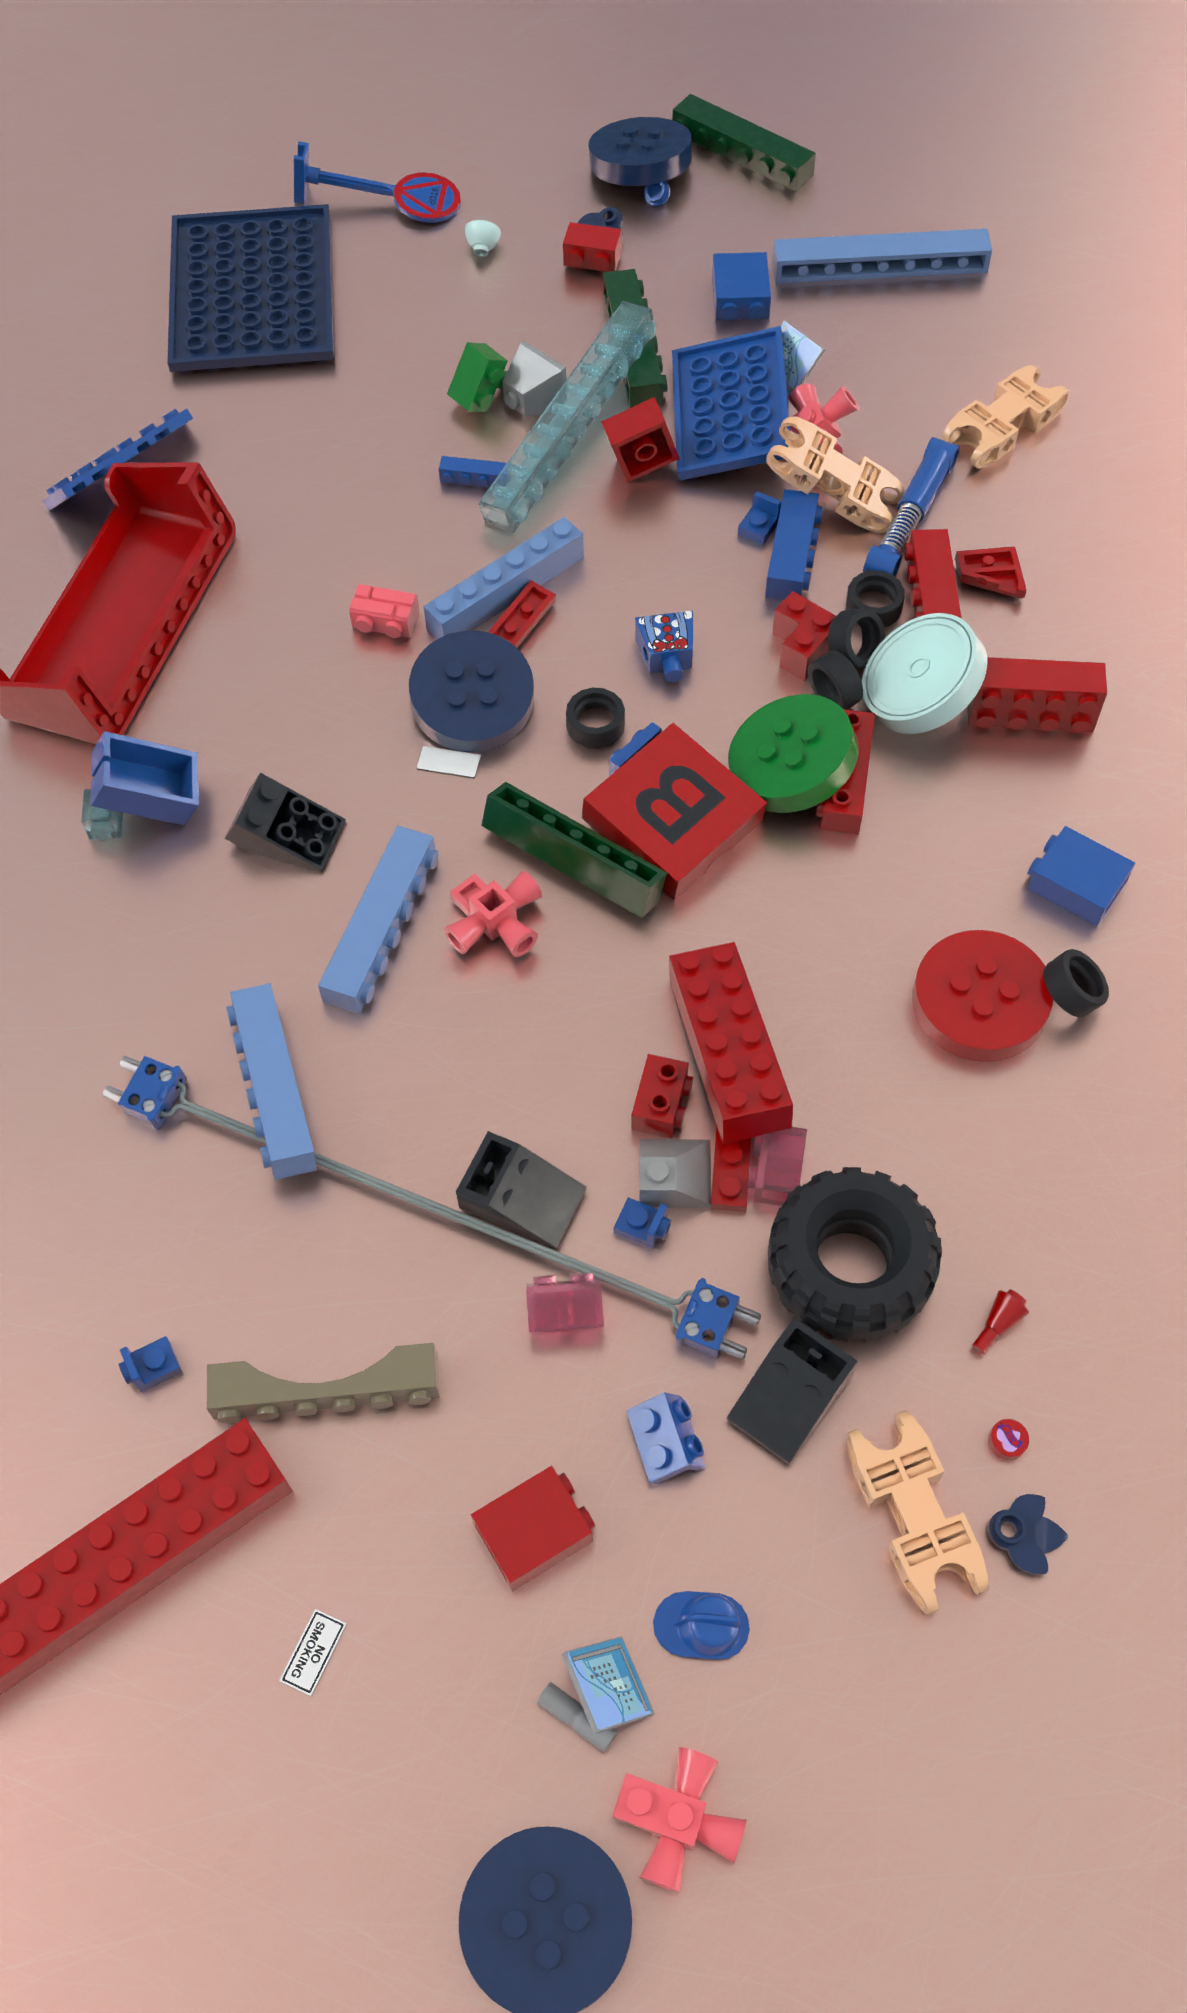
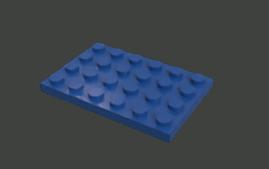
M781 326L672 350L676 450L680 458L677 460L679 480L767 463L766 457L770 448L776 445L788 448L785 440L779 434L782 421L790 417ZM774 455L776 460L784 459L779 455Z

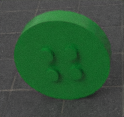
M792 695L766 704L744 721L730 744L728 765L734 775L767 802L766 811L790 813L813 807L835 794L846 783L855 768L859 745L846 712L837 703L819 695Z

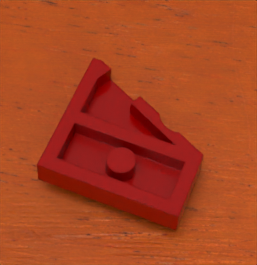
M1015 546L956 551L955 563L960 582L1017 598H1025L1027 589Z

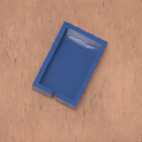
M106 731L103 732L92 751L91 776L94 778L91 781V806L186 825L199 806L198 752Z

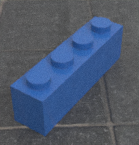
M784 489L767 575L765 598L784 600L792 591L802 596L803 590H809L811 573L806 572L807 568H813L815 550H810L811 546H817L819 528H814L815 524H821L823 507L818 506L819 493L809 492L807 495L803 491Z

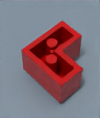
M794 591L775 609L772 634L784 640L781 649L780 668L805 682L808 678V666L810 663L830 651L828 644L829 628L836 615Z

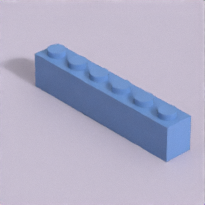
M565 517L559 519L423 606L427 631L437 640L451 633L472 631L508 608L530 580L542 586L584 558L583 533Z
M397 825L318 985L323 1003L358 1014L361 1013L365 1003H370L375 990L374 983L378 975L382 976L388 963L387 956L391 948L395 949L401 936L400 929L404 921L408 922L414 908L413 902L417 895L423 893L426 885V875L429 869H434L437 863L439 853L435 849L433 836Z
M271 983L230 992L232 1006H227L226 1009L230 1027L237 1025L239 1031L233 1034L237 1054L244 1053L245 1060L239 1061L243 1081L250 1080L252 1088L246 1089L250 1110L257 1109L259 1117L253 1118L257 1139L264 1137L266 1146L260 1147L264 1168H272L274 1180L316 1171L314 1149Z

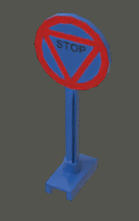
M298 141V155H294V203H305L309 183L317 185L323 183L392 196L399 211L407 217L420 222L436 223L448 220L457 213L460 207L459 190L454 183L443 176L434 173L418 172L405 176L396 185L321 171V168L309 166V143Z

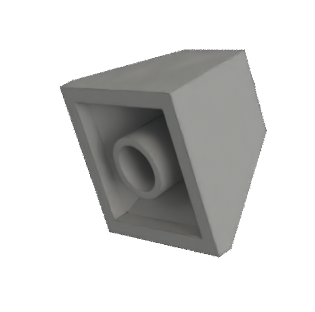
M523 341L519 345L503 379L504 403L524 416L564 414L568 411L566 367Z
M640 1139L639 1202L651 1207H659L662 1203L668 1207L711 1208L710 1140Z

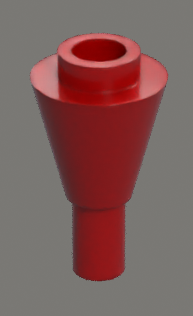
M1009 1289L1007 1293L998 1290L986 1320L985 1328L972 1346L980 1353L985 1354L998 1336L1004 1334L1029 1314L1028 1309L1025 1307L1027 1301L1014 1290Z

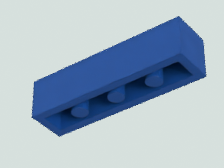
M442 456L439 465L440 482L510 489L513 480L512 463Z

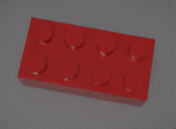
M987 657V670L984 681L974 699L967 706L968 726L1011 728L1015 730L1074 731L1077 733L1094 732L1107 696L1105 663Z

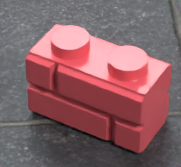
M358 584L355 597H353L349 607L353 628H357L364 633L371 631L385 633L392 638L400 636L411 638L414 624L417 622L420 611L417 594Z

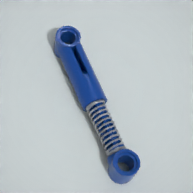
M931 437L923 460L897 506L895 518L881 544L871 547L864 563L863 572L870 570L884 571L896 577L901 564V553L904 550L905 543L911 537V532L915 529L917 523L921 522L925 517L946 475L952 472L959 455V445Z

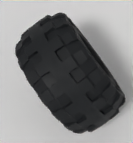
M843 1167L842 1172L838 1173L826 1170L813 1175L811 1181L806 1184L804 1183L802 1186L798 1185L789 1193L774 1219L768 1245V1270L772 1285H775L779 1293V1300L787 1311L795 1313L802 1320L801 1322L814 1331H823L832 1335L831 1339L848 1342L849 1339H862L864 1342L879 1340L883 1335L893 1331L897 1333L909 1325L911 1320L922 1311L934 1290L940 1272L942 1256L941 1238L938 1237L935 1229L936 1221L929 1208H926L925 1205L921 1206L917 1201L918 1194L905 1184L899 1186L891 1181L890 1175L877 1170L875 1174L861 1172L860 1167ZM841 1233L858 1234L868 1238L879 1247L886 1259L887 1268L881 1277L866 1283L847 1282L835 1277L824 1267L818 1255V1248L824 1240Z

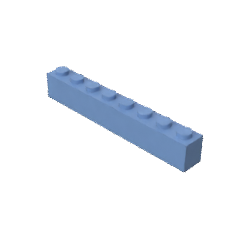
M987 229L774 240L772 263L776 284L988 273L992 247Z

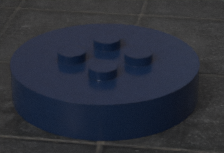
M636 117L616 121L596 131L588 143L590 168L593 174L603 181L617 185L643 186L664 182L683 173L692 162L690 131L681 123L665 118Z
M483 631L451 633L432 642L416 659L409 678L411 710L422 731L433 741L446 748L460 752L492 750L512 740L528 722L534 700L533 674L524 655L506 639Z
M550 1826L534 1827L516 1832L494 1845L478 1862L467 1881L459 1911V1938L465 1962L474 1980L485 1994L499 2006L512 2013H578L588 2008L612 1986L625 1963L629 1951L632 1934V1910L625 1882L611 1858L597 1844L579 1833Z

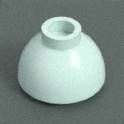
M473 220L465 225V237L468 244L473 248V254L479 257H486L489 251L498 244L501 230L496 224L487 220Z

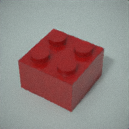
M655 397L601 421L627 483L680 459Z

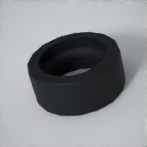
M870 570L860 573L852 579L848 586L846 609L873 610L880 617L884 627H888L896 622L902 613L905 589L900 580L887 572ZM866 592H879L888 596L893 603L881 608L870 607L863 604L858 599V596Z
M846 609L841 611L833 619L829 628V650L842 653L855 668H865L875 649L885 639L884 625L880 617L873 610ZM856 622L861 627L863 637L862 646L857 655H855L851 645V634Z
M835 650L828 651L812 661L808 666V677L815 695L826 697L846 710L859 703L863 698V686L859 674L850 660L842 653Z
M592 687L581 690L572 696L567 704L566 727L568 733L577 744L587 748L599 749L612 745L619 740L625 727V707L621 698L605 688ZM596 708L610 712L614 716V720L606 726L594 728L581 724L577 717L585 710Z
M1075 949L1064 951L1047 963L1044 969V982L1053 1000L1070 1015L1082 1018L1107 1002L1109 986L1099 966L1083 952Z

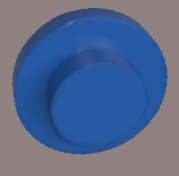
M665 181L646 185L645 199L653 207L664 205L670 196L669 185Z

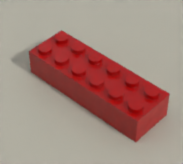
M735 942L669 955L670 983L722 1143L726 1144L792 1129L793 1102Z

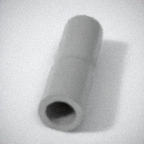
M552 1682L546 1686L537 1701V1704L564 1724L572 1726L575 1732L604 1753L618 1733L613 1728L594 1734L581 1704Z

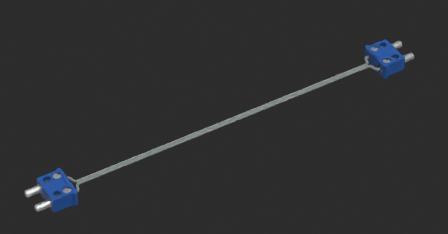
M124 1056L120 1061V1066L134 1072L127 1088L123 1092L107 1086L105 1088L106 1091H103V1096L118 1102L124 1113L150 1123L156 1130L162 1127L167 1117L174 1115L178 1109H183L265 1143L264 1137L257 1139L255 1128L187 1101L184 1097L187 1077L180 1066L171 1067L147 1056H144L141 1062ZM179 1096V1099L182 1104H177L173 1106L176 1099ZM314 1152L317 1165L671 1309L673 1312L672 1324L677 1328L676 1342L678 1346L685 1344L714 1357H718L719 1352L722 1351L742 1360L745 1358V1354H747V1347L725 1339L734 1317L756 1326L761 1319V1314L739 1305V1296L707 1284L704 1278L698 1280L694 1291H685L679 1299H672ZM687 1296H691L679 1324L677 1321L678 1309L674 1305L681 1304ZM723 1302L726 1303L728 1306L725 1308H721L718 1306V1304ZM706 1336H711L714 1338V1340L711 1342H706L703 1338Z

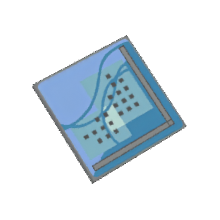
M784 320L781 324L784 343L788 396H790L793 389L805 382L825 349Z
M622 1636L565 1651L561 1654L594 1734L655 1714Z

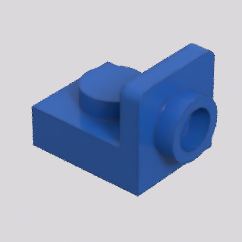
M756 491L753 495L752 508L738 526V535L764 545L777 527L781 501Z
M628 1197L615 1223L614 1234L654 1249L658 1238L665 1239L672 1220L667 1218L668 1206L661 1203L659 1208L656 1209Z
M167 1336L133 1352L127 1346L120 1349L124 1359L123 1362L118 1364L126 1383L134 1382L140 1392L183 1372Z

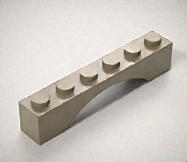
M434 1343L396 1346L384 1358L364 1371L343 1379L323 1383H298L278 1379L259 1371L246 1361L207 1364V1410L212 1418L220 1423H236L241 1421V1417L249 1416L270 1420L278 1418L280 1413L294 1412L298 1416H310L316 1414L317 1410L331 1408L335 1412L353 1411L355 1406L362 1405L383 1409L393 1406V1402L408 1401L412 1405H423L431 1402L433 1398H440L438 1358Z

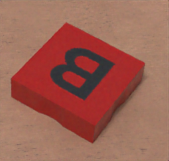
M672 723L583 798L581 818L601 836L667 872L663 891L675 901L706 873L710 865L719 856L733 849L762 822L767 802L675 723Z

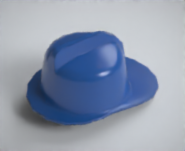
M695 1591L673 1593L665 1598L657 1607L653 1619L654 1634L660 1645L671 1654L689 1658L729 1659L741 1651L747 1643L750 1631L748 1616L742 1605L732 1597L720 1593Z

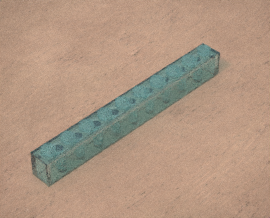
M622 301L478 503L486 524L514 533L519 525L526 520L528 512L535 502L540 500L547 485L555 478L557 471L564 461L570 457L575 445L584 437L587 428L598 417L601 408L612 397L620 381L626 377L631 365L640 357L645 345L654 337L656 323L654 322L651 308Z

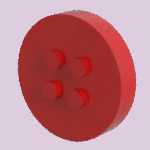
M969 930L950 935L936 943L926 953L919 965L912 991V1003L917 1021L922 1030L935 1044L957 1057L979 1062H994L1012 1058L1033 1045L1041 1035L1053 1006V998L1044 982V969L1046 966L1037 954L1024 943L999 932Z

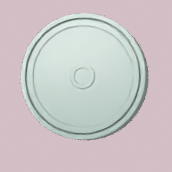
M933 613L912 619L891 632L871 655L862 678L863 699L879 721L892 731L903 734H917L938 728L960 714L978 693L987 670L985 647L968 623L958 616L947 613Z

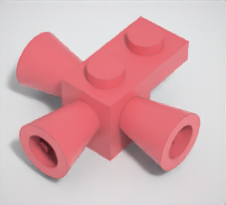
M812 384L797 386L789 396L791 404L798 411L793 417H799L811 422L836 438L842 435L836 421L859 410L856 400L844 386L839 388L825 406L818 402L817 391ZM790 426L792 432L800 434L798 429ZM836 441L833 449L842 454V447Z
M521 871L505 890L495 880L486 885L476 874H473L450 891V899L468 917L444 927L448 940L459 953L465 954L483 933L491 941L501 936L513 957L524 955L536 943L538 933L517 920L516 909L542 898L540 887L526 871Z
M679 1747L674 1790L628 1773L625 1774L612 1818L652 1832L653 1837L659 1838L639 1877L640 1879L661 1888L680 1893L685 1849L693 1851L696 1840L732 1863H735L747 1820L704 1814L707 1802L699 1800L718 1764L716 1759L692 1749Z

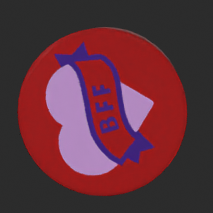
M1003 1419L998 1421L989 1432L988 1443L990 1449L997 1457L1004 1460H1014L1019 1458L1028 1448L1029 1435L1026 1428L1020 1422L1013 1419Z

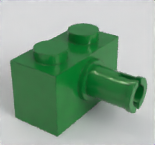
M467 342L447 395L468 412H487L493 402L496 389H503V379L507 373L504 369L508 360L486 343Z

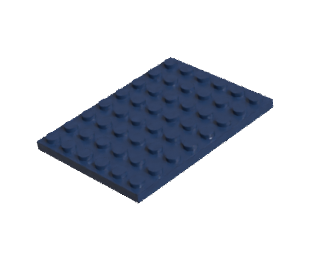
M329 204L172 215L167 359L170 372L334 360Z

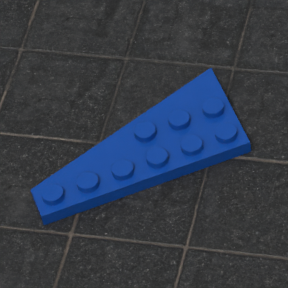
M176 409L161 417L164 423L156 427L154 423L139 431L142 436L134 442L131 438H128L116 446L119 450L118 452L113 447L93 461L96 465L95 467L90 462L70 475L71 482L66 477L46 490L49 496L42 500V502L50 511L106 475L113 463H125L192 420V415L188 409L180 413Z

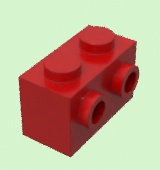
M570 222L563 241V266L602 272L616 271L622 253V229Z
M652 1054L647 1055L631 1114V1130L672 1139L675 1127L682 1128L686 1107H682L681 1103L683 1096H690L694 1078L688 1076L689 1062Z

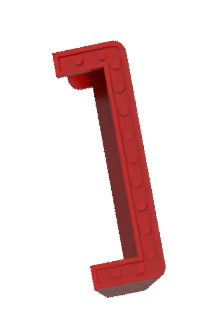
M199 462L113 463L106 474L104 487L115 504L114 509L10 679L0 669V714L3 718L93 744H97L104 731L124 735L235 538L236 526L234 519Z

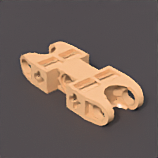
M1027 365L1016 370L997 384L994 402L989 406H985L976 399L959 411L947 424L941 440L956 445H970L974 447L975 450L971 455L970 463L977 469L985 468L997 462L1015 448L1018 431L1023 426L1036 433L1050 423L1065 406L1070 390L1063 385L1051 388L1037 385L1036 383L1041 371L1034 365Z
M799 417L784 419L779 428V434L785 440L788 448L782 445L770 448L766 457L769 467L783 480L807 495L815 486L838 500L835 512L857 526L875 533L886 532L893 521V516L883 502L887 504H897L900 502L904 494L903 484L888 470L866 456L856 464L834 450L837 438L817 425ZM787 426L795 427L800 434L788 430ZM774 455L781 456L787 462H780L776 460ZM804 474L801 482H799L800 477ZM884 488L894 489L897 494H890ZM875 516L882 519L885 523H878L872 517Z
M905 1410L895 1414V1423L900 1434L897 1436L898 1446L890 1450L877 1448L869 1439L865 1440L859 1429L847 1433V1444L854 1475L869 1508L887 1501L902 1533V1537L892 1540L887 1548L902 1583L919 1608L925 1614H931L939 1609L934 1589L937 1588L935 1583L937 1573L942 1571L954 1572L960 1576L963 1582L968 1581L976 1594L988 1591L989 1582L980 1545L965 1513L962 1512L946 1519L930 1484L940 1481L945 1471L929 1437L914 1416Z

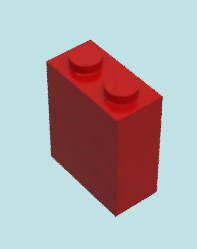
M552 1465L470 1514L476 1530L512 1592L593 1542L591 1529L595 1527V1523L584 1506L579 1509L571 1498V1495L575 1493L571 1482L564 1472L558 1475Z

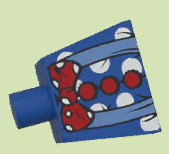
M693 611L635 617V640L650 673L664 672L665 679L668 682H676L682 679V670L692 668Z

